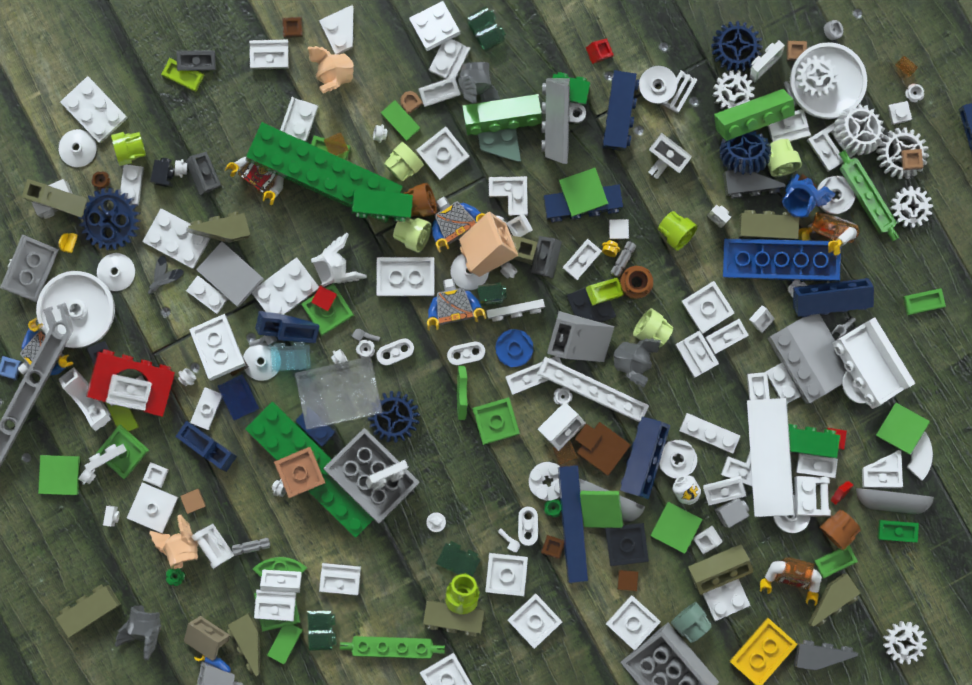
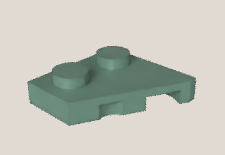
M503 129L497 132L490 131L478 134L480 150L482 152L511 159L517 163L521 162L516 129Z

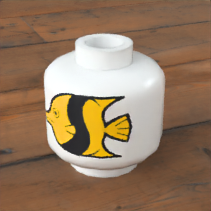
M683 475L678 477L673 484L672 489L679 502L690 505L698 501L701 489L694 477Z

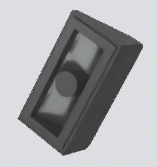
M215 50L176 51L177 71L216 70Z
M207 152L190 156L186 160L200 195L221 187Z
M539 236L531 269L532 274L549 278L554 277L562 244L560 240Z

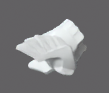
M345 233L342 237L339 236L336 241H333L331 245L324 249L322 254L311 259L323 287L332 283L340 284L341 282L359 281V279L367 278L366 275L358 272L346 273V260L337 253V251L345 246L349 236L348 233Z

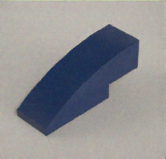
M259 311L255 329L258 335L276 336L279 340L316 343L320 326L319 324L292 316Z
M188 421L185 422L176 435L178 439L225 472H227L237 458V455Z

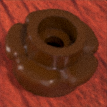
M104 171L94 173L92 177V185L101 190L110 185L111 180L108 173Z

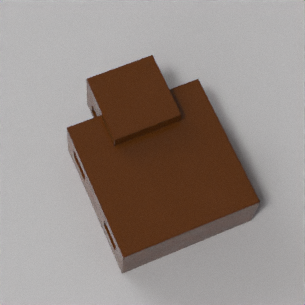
M601 422L594 429L585 424L574 439L582 445L577 454L607 476L631 445Z

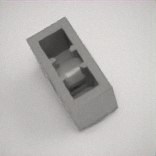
M733 499L715 509L723 526L728 528L749 516L747 504L744 500L741 501L740 499Z

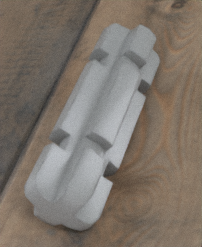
M630 241L626 243L624 250H622L615 263L616 266H613L611 270L612 275L620 277L622 269L625 268L631 257V252L633 253L636 248L634 243Z
M268 538L260 539V541L255 540L242 543V545H233L232 551L236 556L243 552L245 554L258 551L261 548L262 550L270 548V541Z

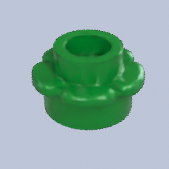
M558 499L547 500L544 504L546 515L558 517L561 512L560 501Z
M180 568L169 569L166 572V581L169 585L179 586L182 584L185 574Z

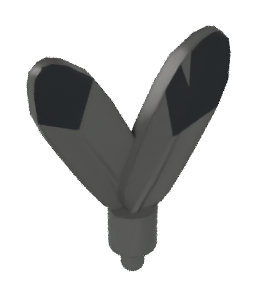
M164 255L160 256L157 260L154 282L149 287V295L160 286L179 279L184 273L182 269H175L165 273L167 261Z

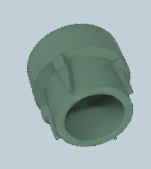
M697 602L689 605L671 621L675 629L682 636H685L690 643L698 640L711 628V623L706 618L707 615Z

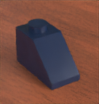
M309 407L296 419V422L323 447L337 433Z

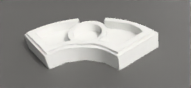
M924 432L913 450L911 461L907 466L921 481L928 474L933 457L931 442L926 432Z

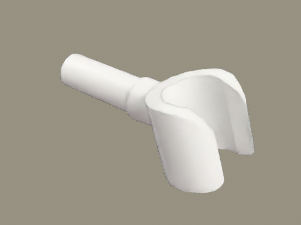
M500 529L498 533L510 542L507 548L517 552L520 548V543Z

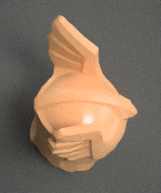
M317 46L307 48L310 61L319 63L316 78L324 83V85L319 87L322 93L332 91L344 83L351 82L354 65L353 61L346 54L331 55L327 49Z
M178 515L180 533L170 537L169 534L150 531L151 541L160 552L167 556L170 567L173 569L182 568L185 561L198 559V543L192 539L193 533L190 524L182 515Z

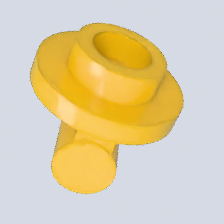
M74 233L62 234L59 239L61 251L72 254L78 235Z

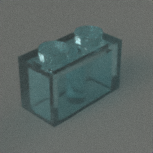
M295 342L293 346H285V343L274 344V347L270 348L271 372L310 369L309 345H305V342Z

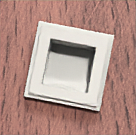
M713 526L693 537L702 554L707 553L722 543Z

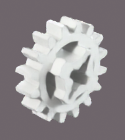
M814 55L812 61L808 57L805 63L801 62L799 65L801 69L796 71L800 76H797L795 80L801 82L798 88H804L803 94L808 91L810 92V97L816 94L817 98H820L822 93L826 96L829 93L828 90L832 91L835 88L832 84L838 82L834 78L838 75V72H833L836 65L830 66V59L825 62L824 56L817 59V56ZM811 66V72L805 73L806 69ZM815 73L817 76H820L819 80H817V77H813ZM829 80L828 84L822 87L823 81Z
M730 71L729 76L723 73V80L718 78L716 82L719 85H714L713 89L717 90L713 93V96L718 97L715 103L721 102V109L724 107L730 109L754 98V94L750 93L755 89V87H750L752 80H746L747 74L741 77L740 71L736 75H734L733 71ZM729 80H733V82H732L731 84H729V85H728V84L723 85L725 82H727V81H729ZM732 88L736 89L735 95H732ZM737 99H744L740 103H735Z
M912 186L908 187V191L902 188L901 193L897 192L895 194L897 199L891 200L894 206L890 207V210L895 211L893 217H898L896 222L902 221L903 227L909 224L910 228H914L915 223L919 227L922 225V221L927 222L928 218L926 216L932 215V212L928 209L933 207L932 204H928L931 197H925L927 192L920 193V187L913 191ZM906 196L905 203L900 204L901 199ZM911 204V206L915 207V209L912 210L911 208H908V205ZM923 211L922 215L916 219L917 213Z
M903 621L899 622V626L892 624L893 630L887 629L889 636L883 637L888 640L887 643L883 644L884 647L889 648L886 654H893L891 659L896 660L898 658V663L901 664L904 660L907 664L911 663V659L918 661L916 656H923L921 649L927 648L922 645L923 642L927 641L926 638L921 637L924 631H917L919 626L914 625L912 627V622H907L906 626ZM902 630L900 635L895 636L897 632ZM913 633L917 638V642H915L912 637ZM898 640H907L912 645H903ZM893 643H895L898 648L897 652L893 647ZM915 649L911 654L908 655L909 651Z

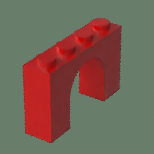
M104 349L102 353H97L86 397L106 402L112 375H116L122 370L134 369L139 371L147 382L152 383L145 406L146 409L142 411L163 417L175 372L170 371L171 367L161 364L159 368L152 366L153 362L142 359L140 363L133 361L134 357L123 354L121 358L114 356L115 352Z

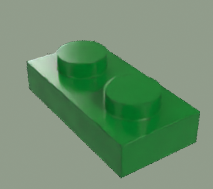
M879 520L877 539L918 543L919 523Z

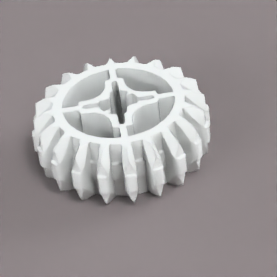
M854 104L850 105L849 107L852 106L853 110L848 107L844 108L842 111L845 110L847 113H840L834 123L836 126L834 132L838 133L835 138L840 139L839 145L844 144L845 150L850 149L851 154L857 152L858 156L863 153L865 155L869 154L881 145L882 139L885 136L882 133L885 128L881 126L883 121H879L880 114L875 115L874 109L868 110V105L863 108L861 104H858L857 107Z
M899 128L895 129V133L889 131L888 136L885 135L881 145H879L881 148L876 150V153L882 154L877 157L878 161H883L879 166L887 167L884 171L885 173L892 171L891 177H894L897 173L898 179H902L903 174L906 179H909L910 174L916 176L917 171L921 172L923 170H903V168L896 166L893 162L899 161L902 163V157H896L902 150L922 149L923 165L927 164L924 159L928 158L929 154L924 153V151L928 150V146H922L926 142L925 139L920 141L918 138L921 134L918 133L914 136L913 129L909 133L907 128H903L902 133ZM898 139L907 140L911 143V145H904L902 141H899ZM892 142L894 154L889 158L888 149Z

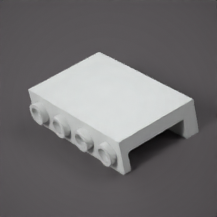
M876 318L865 322L832 343L836 354L844 362L845 369L850 372L856 387L861 390L866 403L872 409L882 405L891 397L915 384Z

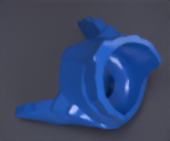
M791 174L782 204L793 217H807L815 206L827 205L831 198L835 196V193L825 186L817 191L811 179L807 178L798 181L800 175Z

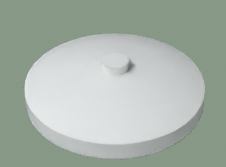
M820 43L808 48L798 57L790 74V89L796 103L808 114L821 119L838 118L840 113H847L845 110L842 111L847 107L853 110L852 106H849L854 104L857 107L863 99L867 88V74L861 59L851 49L837 43ZM814 55L817 56V59L824 56L825 62L830 59L829 65H836L833 72H838V75L834 77L838 82L832 84L835 88L832 91L828 90L829 93L826 96L822 93L820 98H817L816 94L810 97V92L808 91L803 94L804 88H798L801 82L795 80L797 76H800L796 71L801 69L799 66L801 62L805 63L808 57L812 61ZM811 66L806 69L805 73L811 72ZM816 73L813 75V77H817V80L820 79V76H817ZM829 80L823 81L822 87H825Z
M82 271L62 273L51 279L39 295L36 308L39 324L43 323L41 329L46 335L49 327L43 310L53 307L52 313L58 322L62 320L57 306L66 303L73 324V332L65 347L83 348L90 346L102 339L113 323L115 314L113 296L105 283L92 274ZM58 325V332L65 334V326Z

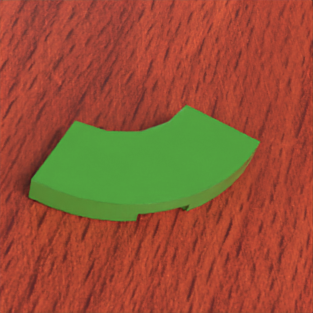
M458 366V420H465L467 414V371L465 366Z
M287 557L270 558L253 568L260 577H262L263 570L301 572L302 574L307 569L301 562Z

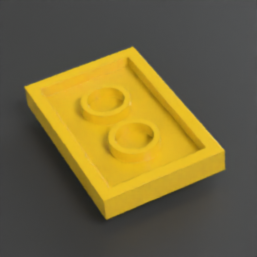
M767 618L729 662L755 685H763L798 644Z

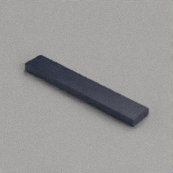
M578 465L558 467L568 583L588 581Z

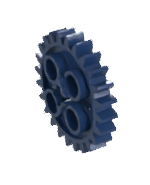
M106 188L101 189V193L94 191L95 197L88 195L90 202L87 201L82 218L78 217L84 221L79 224V226H85L82 234H89L86 240L93 239L92 245L99 243V248L102 249L106 246V250H111L112 246L114 250L119 249V245L125 247V241L131 243L130 236H137L134 230H140L136 223L141 222L140 219L136 218L141 212H135L134 210L138 207V204H131L134 198L127 199L128 193L121 195L120 189H117L114 193L113 188H109L108 192ZM110 200L114 204V207L111 211L107 207V204ZM96 213L100 216V221L98 223L94 221V215ZM121 215H124L126 217V223L124 225H122L120 222ZM108 216H112V218L110 219L112 222H108ZM108 228H111L113 232L110 238L106 234Z

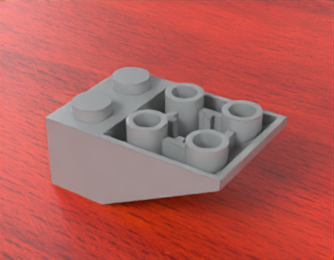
M559 311L547 354L565 359L604 362L614 326Z

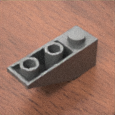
M734 170L723 173L726 197L731 196V199L742 198L743 194L759 196L762 195L761 192L769 191V194L780 193V190L785 187L784 183L754 172L751 175L749 173L742 175L741 172L735 174Z
M803 640V643L797 642L794 666L818 670L856 657L858 653L853 651L852 647L841 646V649L833 648V644L822 643V646L814 645V641Z

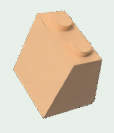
M491 212L486 213L459 239L461 243L460 250L467 259V269L470 273H474L479 277L518 256L507 224Z

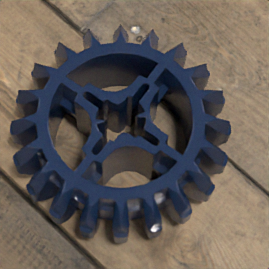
M736 21L735 26H733L732 22H729L728 28L722 25L721 30L716 31L717 36L712 38L715 43L711 44V48L717 49L712 52V55H718L715 62L721 60V68L725 64L728 65L727 71L734 67V72L737 73L740 67L741 71L744 72L746 66L750 69L752 62L762 54L758 51L763 48L762 45L758 44L762 41V38H756L759 32L755 31L752 33L751 31L754 27L746 28V22L742 26H740L739 21ZM734 33L732 41L722 43L725 36ZM741 34L747 37L751 44H749V42L743 41L741 38ZM736 40L738 47H740L738 52L736 50V47L734 46ZM747 50H751V55L749 57H747L744 60H739V57L741 56L742 52H747ZM724 51L730 52L732 59L726 56Z
M756 131L727 141L723 139L719 150L723 166H727L728 171L734 170L735 174L741 172L742 175L744 173L751 175L752 172L758 173L760 170H764L770 162L769 156L772 153L767 138H763L762 134L757 135Z
M390 391V397L388 398L386 393H382L384 398L382 401L379 397H376V400L379 402L378 405L371 403L375 411L368 410V413L374 414V417H369L368 421H374V424L369 426L371 429L377 427L374 435H377L379 432L382 433L379 439L382 440L386 435L387 442H390L391 437H394V442L398 443L397 437L400 436L401 440L405 441V433L411 437L412 434L409 430H417L412 424H419V421L414 420V417H418L420 414L413 413V410L418 409V406H410L414 400L410 399L407 402V394L400 398L401 392L398 391L397 396L394 397L393 391ZM394 401L390 411H380L384 404ZM400 402L408 408L410 417L402 416L399 413ZM396 408V415L404 419H398L392 425V420L388 416H384V414H392ZM378 417L388 420L387 432L380 426ZM397 423H408L405 429L393 433Z

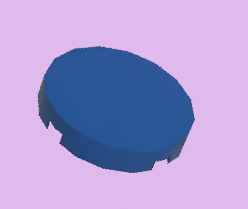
M511 329L502 333L495 346L498 359L509 367H520L526 364L533 353V342L530 336L524 331Z

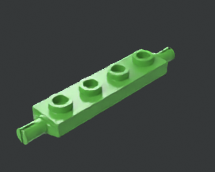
M843 150L838 154L844 162L840 171L879 234L887 232L890 239L895 241L899 238L893 229L897 224L895 218L858 158L850 159L846 150Z
M354 636L352 643L340 642V650H351L353 657L431 659L433 653H445V650H437L445 649V645H433L432 639Z

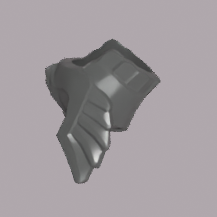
M488 62L462 64L458 82L460 85L459 90L464 94V99L474 104L477 101L476 96L480 95L482 102L500 100L498 91L491 83Z
M645 338L637 344L623 342L614 352V366L616 370L626 373L631 381L645 387L648 378L643 373L652 367L649 353L658 352L661 340Z
M142 605L131 607L129 620L118 630L119 633L116 636L115 646L118 647L135 639L145 640L144 659L148 660L155 650L156 641L162 627L159 619L160 613H146Z

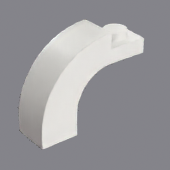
M74 367L59 378L63 389L78 404L90 426L95 431L105 426L111 420L109 417L110 413L102 401L86 397L89 383Z

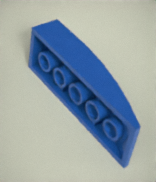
M724 239L723 277L840 282L841 246L840 254L835 256L834 251L828 253V243L830 241Z

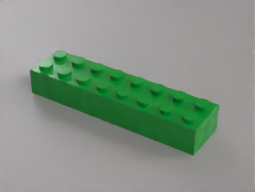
M263 122L260 124L245 159L247 162L349 208H352L355 188L400 193L403 187ZM387 217V220H378V221L383 222V223L386 224V222L388 221L389 217Z
M272 401L245 428L276 460L311 447L326 483L312 488L308 492L355 538L374 520L323 469L332 458L275 402Z

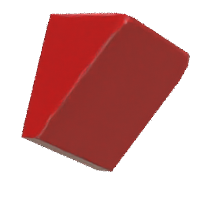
M607 39L592 42L586 47L592 64L614 56Z

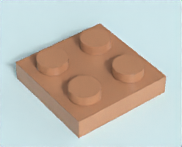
M311 447L274 462L289 498L326 483Z

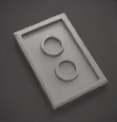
M22 235L0 288L37 302L59 249Z
M223 242L196 269L237 307L264 280Z

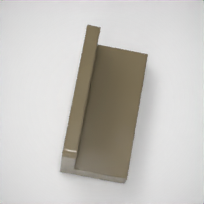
M200 616L188 623L184 642L213 661L217 657L219 647L229 641L230 635Z

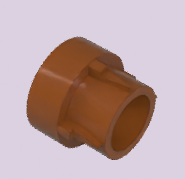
M427 182L414 186V188L403 193L413 195L411 218L416 216L427 217L437 213L436 200Z
M632 266L626 269L620 279L623 293L631 299H641L648 295L653 287V277L650 271L642 266ZM639 278L642 285L636 288L631 284V280Z
M839 510L834 516L831 515L819 527L842 551L856 539L855 536L861 531L856 521L843 510Z

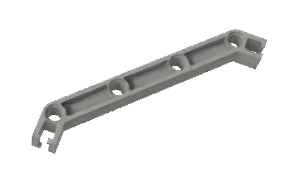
M66 303L57 306L62 320L58 322L52 313L53 307L43 310L49 331L0 421V467L73 332V324ZM58 325L65 326V334L58 332ZM33 373L40 375V382L33 380ZM8 420L14 422L15 429H10L7 426Z

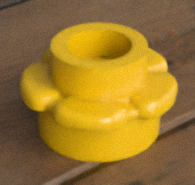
M609 240L602 244V253L607 256L616 257L617 253L620 252L618 244L614 241Z

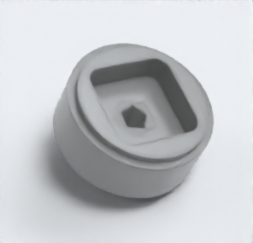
M832 20L825 24L824 32L826 37L830 40H836L843 35V27L839 21Z

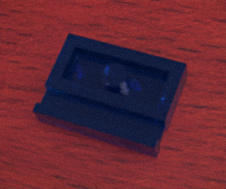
M243 374L217 386L233 421L259 410Z

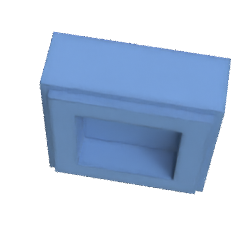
M2 356L0 375L17 380L19 375L17 367L22 364V361Z

